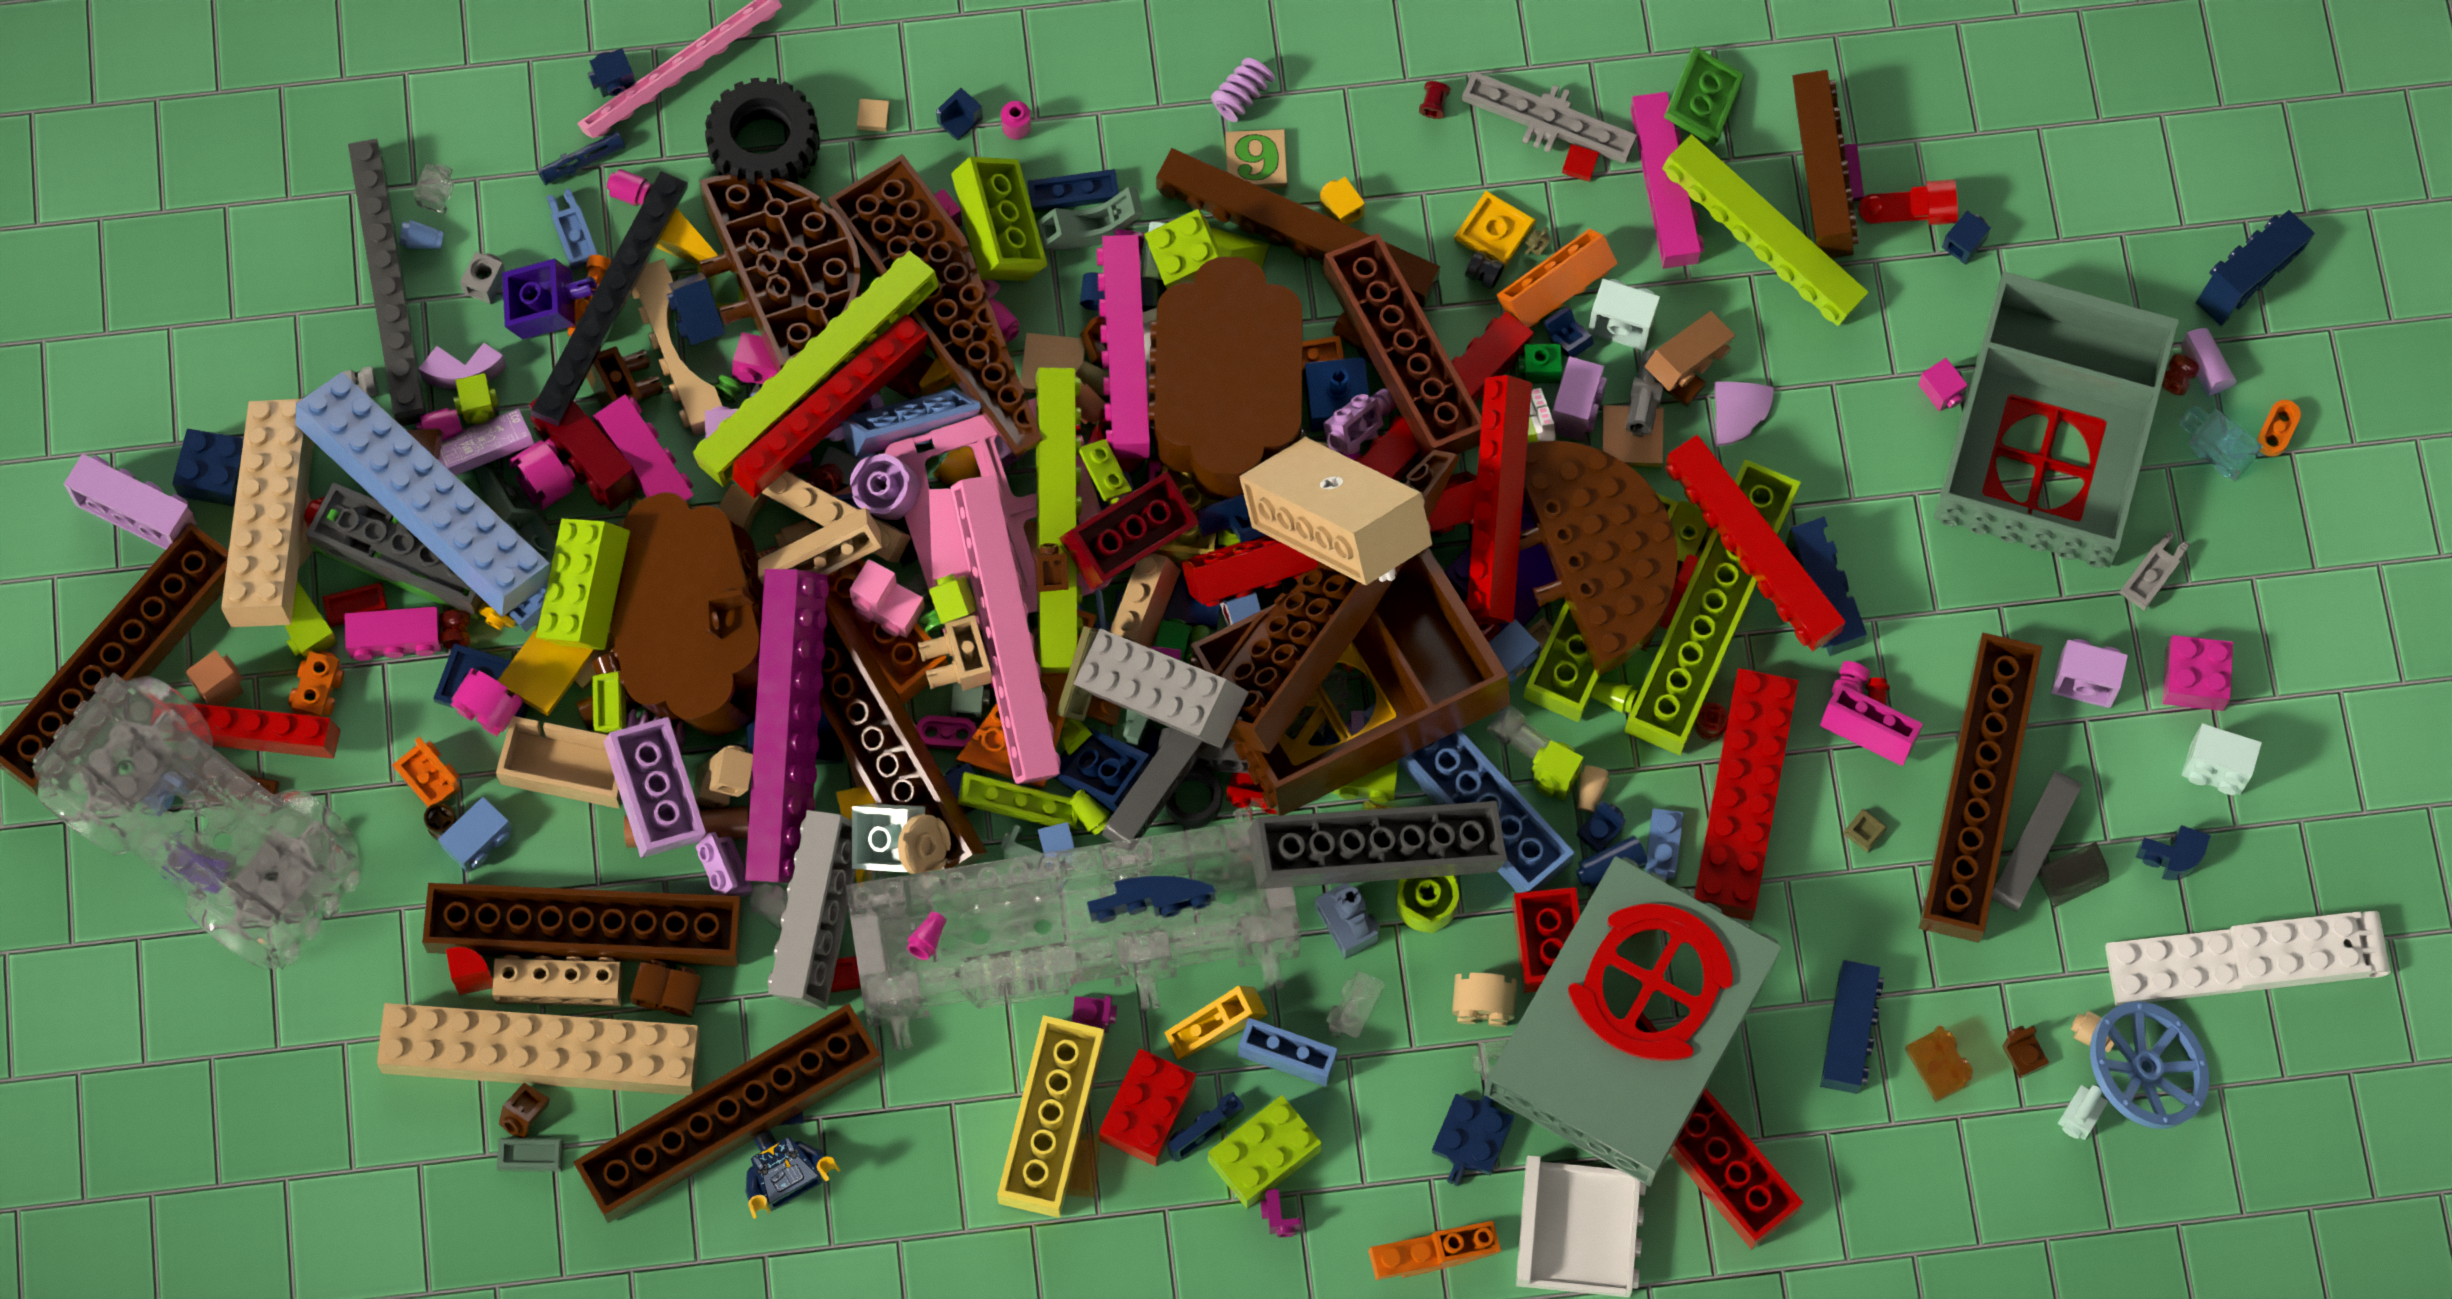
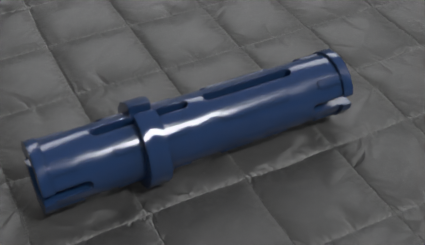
M616 131L571 154H561L560 159L542 168H538L537 171L543 184L546 186L548 183L566 175L570 177L575 175L576 170L620 149H624L625 145L620 134ZM606 146L605 149L586 158L584 157V155ZM578 159V162L556 171V168Z

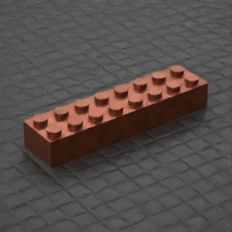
M1374 234L1325 254L1323 274L1424 456L1426 457L1434 449L1460 454L1479 446L1482 416L1380 234Z

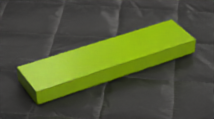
M968 772L962 774L957 804L1046 826L1068 822L1071 832L1077 830L1079 820L1072 805L1068 802L1070 797Z

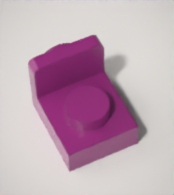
M1105 995V999L1075 996L1072 1022L1104 1029V1033H1109L1110 1024H1116L1118 1006L1112 1005L1111 995Z

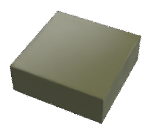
M1862 809L1845 829L1843 835L1868 853L1886 831L1887 826Z

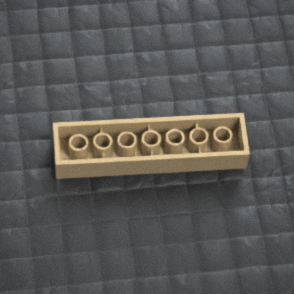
M302 399L249 401L221 605V609L231 627L291 625L304 526L306 490L308 491L314 442L295 425L296 403Z

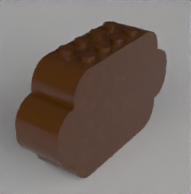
M1217 257L1205 262L1196 272L1194 283L1174 285L1162 294L1157 305V321H1151L1149 434H1155L1156 454L1166 467L1177 472L1191 473L1192 482L1202 495L1214 500H1226L1244 494L1239 476L1301 440L1302 304L1298 296L1289 288L1277 284H1266V277L1262 269L1249 259L1242 257Z
M670 492L655 494L635 504L628 512L623 528L630 530L609 627V631L614 639L612 651L616 659L619 660L621 670L618 672L622 685L635 701L655 715H658L661 719L669 717L672 722L685 721L704 735L712 737L722 736L743 727L752 718L756 710L764 585L758 578V557L755 545L750 534L741 526L734 524L720 509L713 506L691 508L677 494ZM725 588L744 589L754 597L755 604L721 610L722 639L717 640L706 632L704 596L717 594L721 589ZM712 615V622H713V625H714V627H715V621H714V617H713V615Z

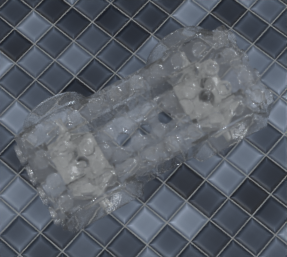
M114 672L109 678L103 677L95 686L94 692L96 693L88 702L84 700L79 704L73 714L75 718L68 726L63 724L54 734L53 739L55 741L48 749H41L33 759L34 766L32 769L39 782L37 798L55 816L98 847L113 855L129 851L133 852L187 894L186 914L203 930L241 958L263 970L278 967L283 969L286 964L293 965L302 953L300 947L307 939L310 942L315 939L322 929L320 923L327 915L331 918L341 907L342 902L339 900L347 891L351 894L362 881L359 877L362 874L359 863V848L354 835L335 812L314 796L297 789H287L272 794L212 748L213 738L211 730L203 716L188 699L165 682L149 676L125 681ZM173 795L179 796L183 800L182 809L175 813L169 812L165 808L166 799ZM196 816H203L208 820L207 827L202 831H194L190 828V822ZM220 833H227L232 838V845L226 850H219L214 846V838Z

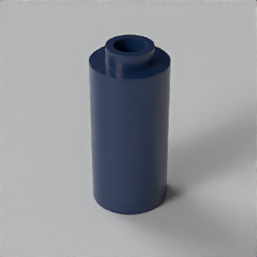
M1633 835L1578 862L1579 869L1576 870V875L1583 887L1588 886L1591 890L1597 888L1615 856L1621 859L1623 857L1629 858L1636 862L1639 867L1648 862L1647 856L1639 840Z

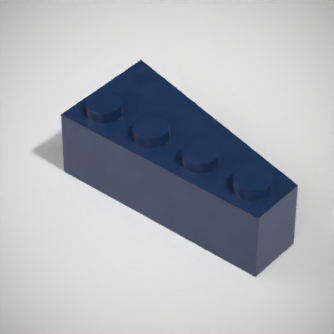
M2290 210L2281 217L2278 215L2273 216L2264 226L2265 230L2263 232L2256 230L2246 241V246L2238 245L2229 254L2228 261L2224 263L2220 260L2210 270L2209 274L2212 277L2195 303L2220 326L2229 320V316L2235 307L2240 310L2257 289L2260 291L2264 288L2276 272L2279 274L2305 250L2315 233Z
M1825 516L1791 527L1785 546L1846 621L1843 631L1821 646V648L1827 649L1829 656L1864 645L1867 633L1854 597H1847L1846 595L1849 592L1848 580L1844 570H1837L1836 553L1838 552L1834 541L1827 542L1824 529L1828 527Z

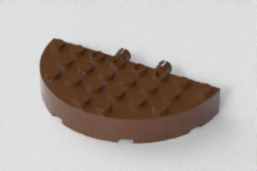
M731 174L699 180L702 203L724 251V254L699 261L701 272H703L706 279L728 271L734 274L744 300L719 307L722 320H724L725 325L749 317L754 319L775 370L778 373L787 360L798 355L811 338L817 337L826 329L828 323L834 317H838L848 308L854 298L861 296L860 261L854 238L844 220L833 208L830 209L821 202L820 197L815 193L790 181L772 177V181L766 183L763 181V175H756V187L746 183V177H740L738 180L737 177Z
M1538 441L1527 443L1523 499L1534 527L1520 531L1519 552L1538 544L1543 545L1557 581L1533 588L1534 597L1538 599L1537 604L1539 607L1561 598L1566 599L1593 666L1599 676L1629 660L1634 653L1651 639L1660 626L1669 606L1677 575L1678 556L1674 529L1662 501L1653 488L1641 475L1618 458L1602 450L1574 442Z

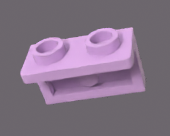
M711 832L695 846L699 859L702 861L708 875L710 885L716 895L744 897L754 891L751 882L745 880L746 870L732 837L718 838L716 832Z

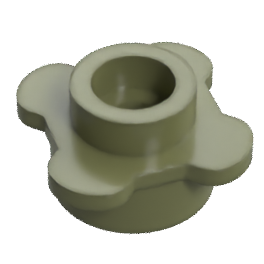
M1545 226L1540 232L1535 229L1525 242L1529 246L1525 251L1526 255L1531 251L1536 256H1539L1552 239L1546 233L1548 227Z

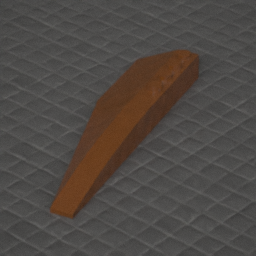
M901 154L829 197L827 200L830 209L833 208L844 220L854 238L859 254L876 277L883 276L891 268L893 262L897 258L903 257L909 250L935 271L939 287L909 314L917 324L928 332L926 344L963 392L980 402L981 409L979 412L1017 457L1043 441L996 316L987 297L983 282L979 276L975 261L971 255L967 240L905 156Z
M1434 449L1406 475L1408 481L1404 485L1418 490L1424 498L1427 521L1459 460L1457 454ZM1317 561L1319 565L1314 570H1310L1307 573L1304 572L1296 579L1298 585L1287 595L1281 593L1274 600L1276 606L1267 614L1262 611L1253 620L1214 673L1248 691L1247 697L1227 737L1247 748L1270 754L1370 617L1392 581L1385 580L1381 582L1377 578L1368 585H1364ZM1403 562L1402 564H1400L1399 566L1395 567V571H1396L1395 577H1396L1397 573L1399 572V570L1401 569V567H1402V565L1404 564V562Z

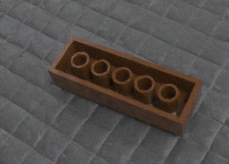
M1828 70L1792 75L1816 245L1830 258L1854 255L1853 244H1859L1858 231L1853 208V197L1849 181L1835 79L1829 80Z

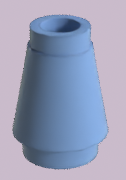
M410 220V222L403 221L399 245L406 246V249H441L444 231H438V229Z

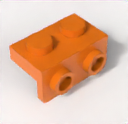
M418 737L414 740L416 746L393 763L392 766L428 808L435 803H445L461 790L457 781L460 776L450 763L444 766L438 759L441 754L431 741L425 744Z

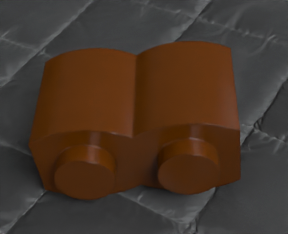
M649 960L648 963L640 962L631 994L632 1004L677 1016L693 1018L702 986L701 976L697 975V971L687 967L671 970L666 968L667 965L657 960Z

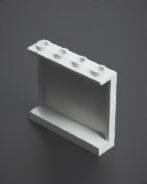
M1528 1155L1525 1166L1516 1286L1630 1298L1632 1288L1638 1289L1640 1271L1639 1269H1634L1635 1257L1640 1258L1642 1239L1636 1238L1637 1226H1643L1644 1208L1638 1206L1639 1195L1645 1196L1646 1184L1619 1169L1541 1162L1539 1156Z

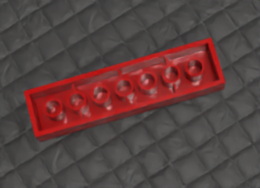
M1738 668L1734 680L1693 895L1694 899L1703 904L1711 903L1717 906L1725 916L1752 921L1758 900L1799 680Z
M1642 1012L1636 1022V1028L1643 1032H1659ZM1706 1088L1670 1154L1752 1250L1796 1215L1804 1202Z

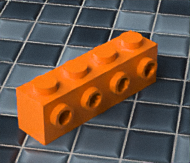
M1589 228L1497 294V297L1505 312L1507 311L1530 329L1535 327L1540 322V319L1547 314L1560 309L1563 303L1572 296L1585 291L1586 286L1593 281L1606 276L1610 269L1618 263L1605 236Z

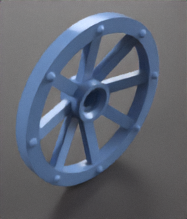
M2135 1001L2121 1004L2112 1009L2096 1025L2090 1043L2091 1066L2101 1091L2120 1113L2140 1125L2155 1129H2168L2181 1125L2201 1109L2209 1089L2208 1064L2198 1039L2180 1018L2156 1004ZM2133 1016L2135 1052L2114 1026V1023L2120 1018ZM2144 1017L2153 1019L2167 1028L2151 1050H2146ZM2107 1036H2109L2128 1062L2106 1059L2105 1047ZM2176 1036L2184 1046L2190 1061L2162 1063L2159 1056ZM2110 1071L2128 1074L2131 1080L2124 1093L2121 1092L2114 1082ZM2193 1071L2194 1087L2192 1095L2186 1093L2161 1075ZM2140 1085L2143 1086L2154 1113L2146 1111L2132 1102ZM2155 1086L2185 1104L2184 1109L2174 1114H2166Z

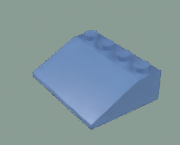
M951 388L850 415L842 422L847 451L859 459L874 456L876 452L885 450L894 442L910 437L913 438L929 433V431L976 417L981 409L980 402L956 388ZM932 439L919 444L929 443L932 441Z

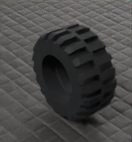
M759 77L750 78L751 83L744 84L743 81L734 84L735 89L732 91L729 89L723 91L720 94L721 101L716 100L710 107L711 114L707 115L705 122V138L708 153L716 173L719 176L731 174L737 177L738 180L740 177H746V183L756 187V175H763V181L766 183L772 181V177L790 181L797 185L799 184V177L805 179L811 172L810 166L816 164L818 159L817 151L820 150L817 117H815L811 102H806V96L800 90L794 92L793 85L787 82H783L780 85L777 84V79L767 78V82L760 81ZM760 119L778 121L790 130V136L786 143L776 151L767 154H753L744 151L735 143V138L744 126Z

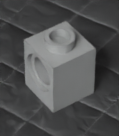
M475 252L460 281L463 293L491 304L503 282L502 272H505L501 259L490 253L483 255ZM481 273H491L486 279L478 278Z

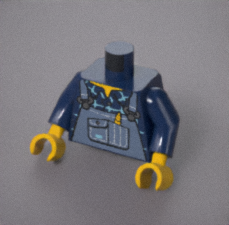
M770 1130L761 1132L754 1138L760 1153L751 1158L753 1166L747 1170L745 1193L749 1201L748 1206L752 1217L756 1219V1212L760 1209H765L767 1214L771 1213L776 1208L823 1183L821 1175L825 1181L830 1180L827 1172L832 1169L840 1172V1168L832 1157H826L820 1150L803 1141L794 1142L790 1137H787L777 1143Z

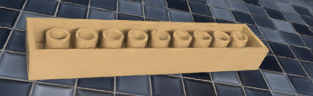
M384 1003L377 1066L382 1074L690 1095L695 1092L701 1034L698 1025Z

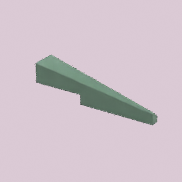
M487 463L474 468L489 507L550 563L549 568L551 569L558 533L555 534L546 524L547 517L518 486L512 488L502 478L504 471L500 467L494 469Z

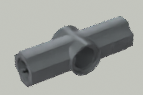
M1654 349L1642 352L1638 375L1634 377L1629 401L1631 406L1626 430H1629L1634 436L1643 437L1644 435L1651 434L1656 409L1660 407L1664 386L1644 367L1655 352Z

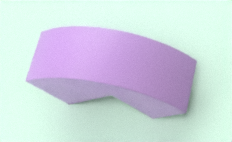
M483 343L466 365L436 346L418 369L422 380L428 384L442 389L457 390L456 379L485 373L489 382L506 368V364L502 354Z

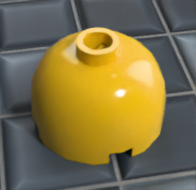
M968 446L950 451L932 474L950 487L963 479L982 477L974 452Z

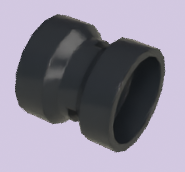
M1477 250L1467 267L1465 277L1471 280L1478 279L1482 281L1483 286L1492 290L1503 272L1505 263L1497 259L1490 260L1487 254Z

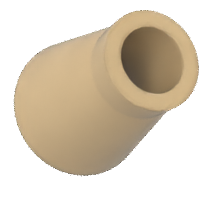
M1584 766V770L1580 772L1579 803L1577 809L1595 813L1596 807L1609 782L1607 770L1594 766Z

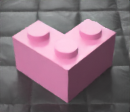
M869 559L849 589L855 615L869 623L873 620L882 625L881 628L885 632L895 637L899 634L907 638L925 609L923 597L898 585L894 572Z

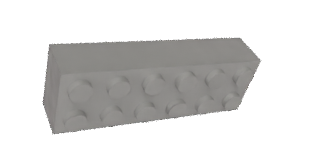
M1101 628L1073 683L1101 699L1221 749L1248 694V691L1225 678Z
M807 810L806 818L802 821L800 827V846L794 855L795 869L793 879L790 880L787 888V907L781 916L782 930L780 940L777 941L774 949L776 958L774 968L768 977V994L792 1005L827 1010L856 869H852V821L839 814Z

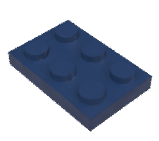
M454 643L433 697L434 702L454 708L451 706L453 702L451 698L471 668L498 680L512 660ZM523 702L515 716L526 718L530 706Z

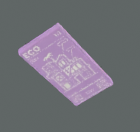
M518 408L492 418L485 423L477 424L462 430V432L455 433L456 436L442 440L439 461L456 476L530 447L534 444V441Z

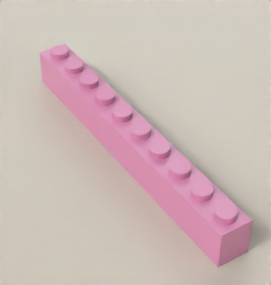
M995 475L963 479L951 486V491L991 669L1014 783L1019 785L1049 780L1060 774L1061 762L1059 754L1054 749V729L1051 722L1048 721L1046 712L1048 705L1047 697L1042 692L1040 684L1041 669L1035 661L1033 652L1035 646L1034 637L1028 629V609L1021 597L1022 582L1020 575L1015 569V549L1008 537L1009 522L1007 515L1003 513L1002 489L997 484Z

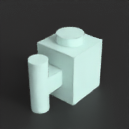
M2081 1085L2058 1122L2063 1127L2062 1130L2069 1136L2077 1139L2081 1137L2085 1140L2109 1102L2101 1097L2103 1092L2099 1087L2092 1085L2089 1090Z

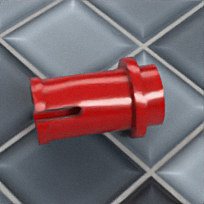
M1879 677L1870 678L1869 683L1865 685V689L1868 690V697L1886 705L1887 691L1890 690L1887 679Z

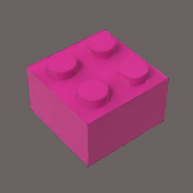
M2172 635L2165 649L2162 704L2224 711L2230 700L2233 642Z

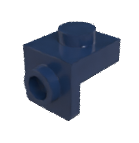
M1568 306L1545 320L1550 342L1552 344H1560L1561 352L1568 358L1569 356H1577L1594 344L1592 335L1575 321L1573 312Z

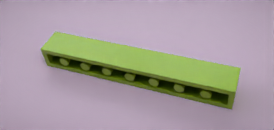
M1692 134L1664 163L1661 169L1666 172L1667 177L1671 181L1678 183L1684 188L1692 200L1703 205L1716 221L1722 222L1731 230L1737 240L1744 242L1750 247L1758 259L1769 264L1783 281L1789 282L1797 289L1800 296L1816 306L1828 321L1839 326L1869 293Z

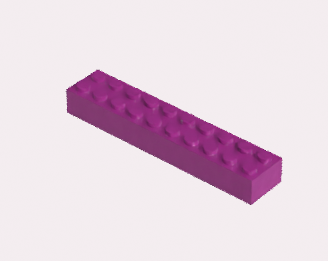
M765 569L745 880L789 883L793 879L795 869L794 855L797 849H799L801 841V823L806 818L807 810L815 811V800L813 797L814 784L817 780V769L815 767L816 753L819 749L817 734L818 722L821 718L819 702L820 691L823 687L821 670L822 659L825 656L823 638L824 628L827 625L825 606L829 593L827 575L796 569Z

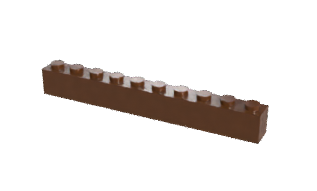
M1171 148L1156 176V189L1163 196L1170 199H1180L1194 210L1207 211L1221 222L1226 223L1229 221L1234 223L1248 234H1259L1273 245H1283L1292 249L1300 257H1311L1320 261L1322 266L1324 265L1325 254L1371 236L1174 148ZM1384 242L1419 306L1424 307L1439 279L1440 266Z

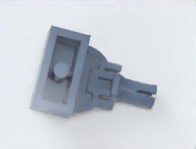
M1343 883L1315 898L1314 907L1344 959L1377 943L1378 931L1380 930L1379 924L1372 914L1367 915L1365 912L1366 902L1357 888L1351 887L1349 883Z

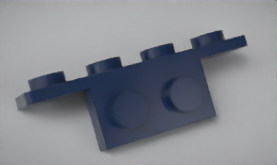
M1244 494L1196 510L1199 530L1203 537L1228 528L1232 529L1240 543L1254 541L1266 535L1252 528Z

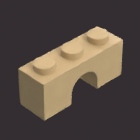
M727 746L697 768L693 787L697 806L708 809L725 808L729 805L730 795L739 797L748 791L753 754L746 753L745 749L739 746Z

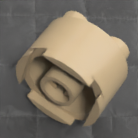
M1462 973L1456 974L1452 1014L1458 1016V1023L1476 1024V1019L1489 1020V1026L1507 1027V1022L1515 1018L1516 979L1512 978L1511 982L1507 983L1505 982L1504 975L1469 973V979H1461Z

